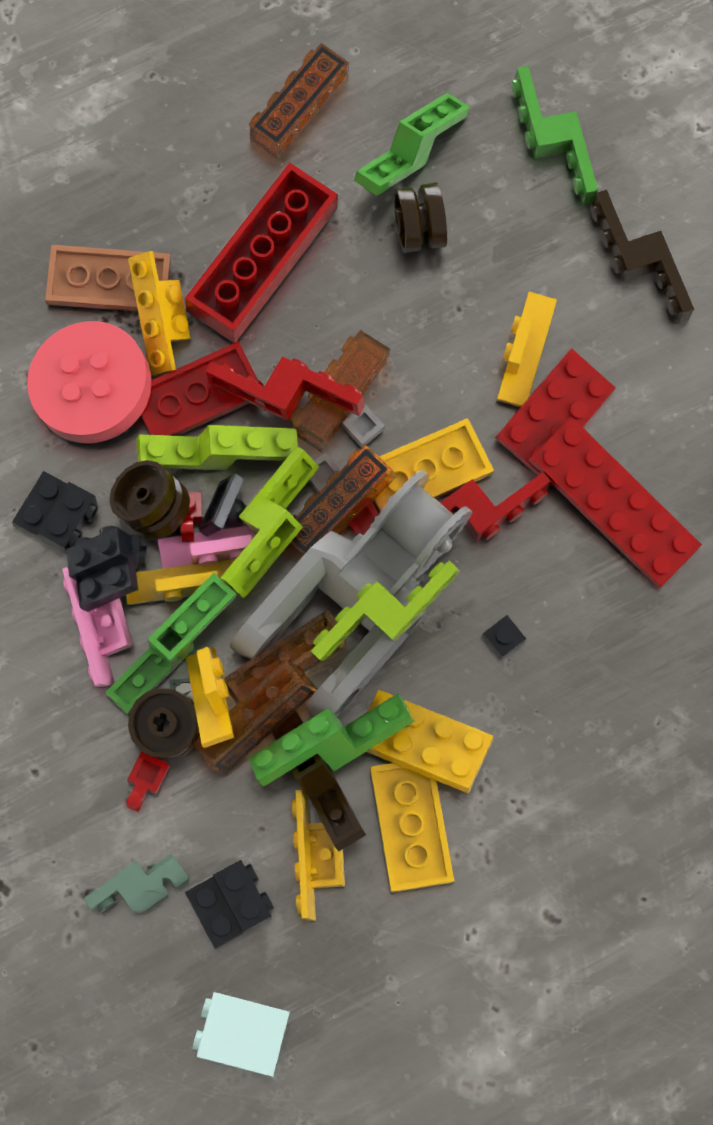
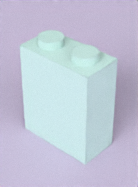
M214 992L212 999H205L201 1017L207 1018L203 1031L197 1030L192 1049L198 1051L196 1057L199 1059L273 1078L290 1012Z

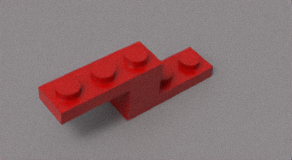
M282 356L265 386L261 381L252 376L245 378L237 374L233 367L225 363L218 365L211 361L205 371L210 384L286 421H289L306 391L357 416H360L365 407L363 395L359 389L350 384L343 386L335 382L334 378L322 371L316 373L308 369L305 363L294 358L289 360Z
M542 472L495 507L478 484L471 479L440 503L453 514L462 507L467 506L472 510V514L464 528L476 542L483 537L488 540L501 529L499 525L508 519L512 522L524 513L523 507L530 502L535 505L548 495L546 490L551 480Z

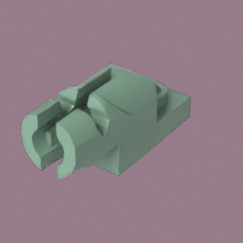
M172 854L147 866L149 870L144 872L137 861H134L85 897L84 901L93 913L98 909L102 913L117 902L114 897L120 894L134 914L142 913L168 896L164 882L167 881L173 887L178 888L189 880V877Z

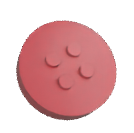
M98 321L75 323L50 336L36 352L27 378L29 399L38 416L55 434L77 443L103 442L125 432L143 413L148 403L152 386L149 364L135 340L121 328Z

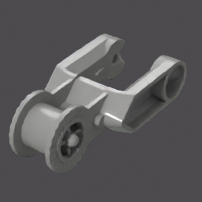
M424 470L416 472L407 482L403 483L402 488L397 490L395 495L388 498L387 505L381 509L380 514L375 517L374 522L370 525V529L364 535L359 533L353 540H350L330 531L315 543L245 622L233 638L230 648L238 655L251 660L255 659L274 646L286 628L297 618L320 589L343 609L346 606L352 608L359 600L357 594L369 582L373 585L378 581L406 606L409 603L406 598L419 585L416 579L423 575L435 563L438 557L452 548V541L456 539L458 533L463 530V526L467 524L472 510L464 506L453 514L423 489L429 479V474ZM424 610L396 641L392 640L367 616L360 624L369 630V633L345 657L342 664L325 680L306 704L312 716L314 717L329 708L338 718L408 638L426 611Z

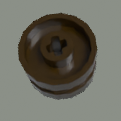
M438 183L422 184L418 190V199L411 186L394 189L395 222L403 252L420 251L423 237L430 249L446 247L447 223L443 198Z
M145 460L129 466L117 477L111 489L109 502L112 512L138 535L145 539L156 540L175 532L184 522L189 511L190 496L187 488L158 462Z
M158 688L148 691L135 701L129 713L128 729L132 741L140 751L152 757L174 760L186 756L196 748L201 739L194 701L192 698L176 690ZM166 719L171 722L169 729L163 728V722Z

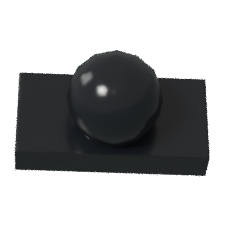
M235 473L219 482L201 522L199 532L208 537L222 530L224 525L230 528L243 525L244 522L239 518V515L247 506L242 500L236 498L244 481L242 477Z

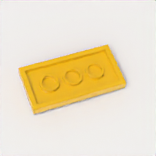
M466 418L377 457L376 459L387 470L368 488V491L380 514L381 509L387 505L388 498L395 495L396 491L402 488L403 483L407 482L411 476H414L420 470H424L429 474V479L423 489L435 499H438L458 490L471 479L476 482L492 475L494 469L469 419ZM372 460L367 462L373 466L372 475L362 477L365 485L381 470ZM363 464L360 467V473L364 476L372 472V467L369 464ZM365 465L369 466V467H370V472H369L365 467H363V466H365ZM361 469L366 470L368 474H363Z
M378 689L368 711L394 695ZM404 700L415 722L366 752L469 794L493 742V735Z
M395 763L370 766L391 893L454 883L437 781Z

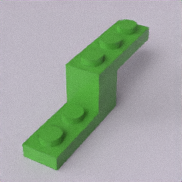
M529 66L517 68L515 79L511 81V87L514 97H518L520 101L518 113L521 123H525L527 127L525 139L528 149L533 150L535 159L566 153L567 165L569 169L573 168L575 174L573 185L576 195L581 196L583 204L592 203L595 193L598 192V187L577 111L542 117Z
M446 93L401 120L390 151L357 170L354 181L376 196L426 165L435 137L466 118L470 107L451 94Z
M213 573L147 639L149 649L105 692L106 695L129 716L135 701L146 692L154 690L194 650L193 640L237 597V594Z
M399 693L346 726L327 708L248 759L258 782L263 787L317 753L333 771H336L415 721Z

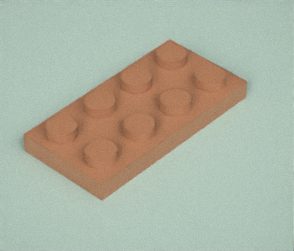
M51 245L45 296L46 305L138 311L128 258L144 252ZM153 252L159 281L169 280L170 253Z

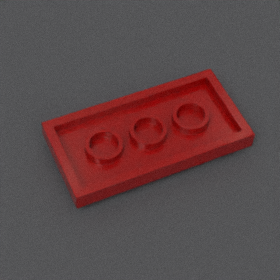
M239 341L152 380L150 397L141 414V418L150 435L179 436L249 404V402L210 384L205 372L212 361L218 365L225 363L233 367L237 374L245 378L252 376L258 379Z
M571 348L494 438L538 476L541 473L528 460L571 417L584 427L616 387Z

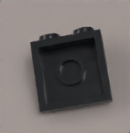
M43 471L13 519L12 524L67 554L66 549L75 546V540L82 537L83 532L81 529L85 522H91L98 511L96 496L71 482L67 484Z
M103 527L99 531L100 535L93 538H78L74 542L75 546L66 549L69 577L77 581L79 605L86 612L138 590L131 535L118 527Z
M242 860L213 874V877L185 892L215 950L272 919L269 911L274 909L270 898L266 892L259 894L254 884L259 879L252 865L249 863L244 866Z

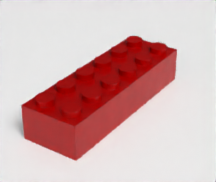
M289 162L185 297L186 312L231 342H237L335 213L338 204V194Z

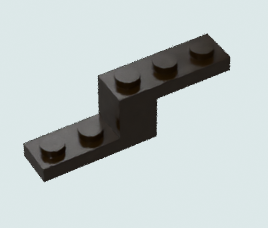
M607 189L595 193L592 205H590L593 220L600 224L602 242L606 248H610L613 255L611 260L617 274L620 273L623 282L655 272L657 285L660 289H664L667 296L666 305L669 313L675 315L678 323L689 320L694 307L662 231L628 241Z
M291 700L285 703L266 721L267 724H271L270 729L295 708L294 704H291ZM278 705L277 707H275V708H273L272 710L268 711L267 713L263 714L264 718L266 719V718H267L270 714H272L280 705ZM297 709L271 731L275 740L303 724ZM280 710L286 712L283 717H277L276 714ZM318 753L291 770L296 781L310 798L338 852L366 836L331 767Z

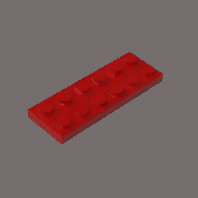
M573 417L528 460L540 473L544 472L551 480V483L658 589L702 545Z

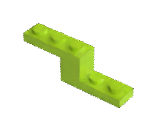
M208 425L198 437L139 434L136 438L137 462L145 460L155 461L167 469L226 471L236 459L285 461L298 446L297 429Z
M298 446L239 515V518L256 535L222 575L221 579L243 599L303 528L286 508L320 467L305 450Z
M450 560L445 565L440 562L429 573L428 576L431 580L423 588L420 585L417 586L408 595L406 600L409 603L406 606L378 581L373 585L369 582L357 594L359 600L352 608L346 606L336 616L335 620L338 623L330 631L325 629L315 638L313 644L316 646L311 652L319 660L325 661L367 616L392 640L396 641L461 571Z

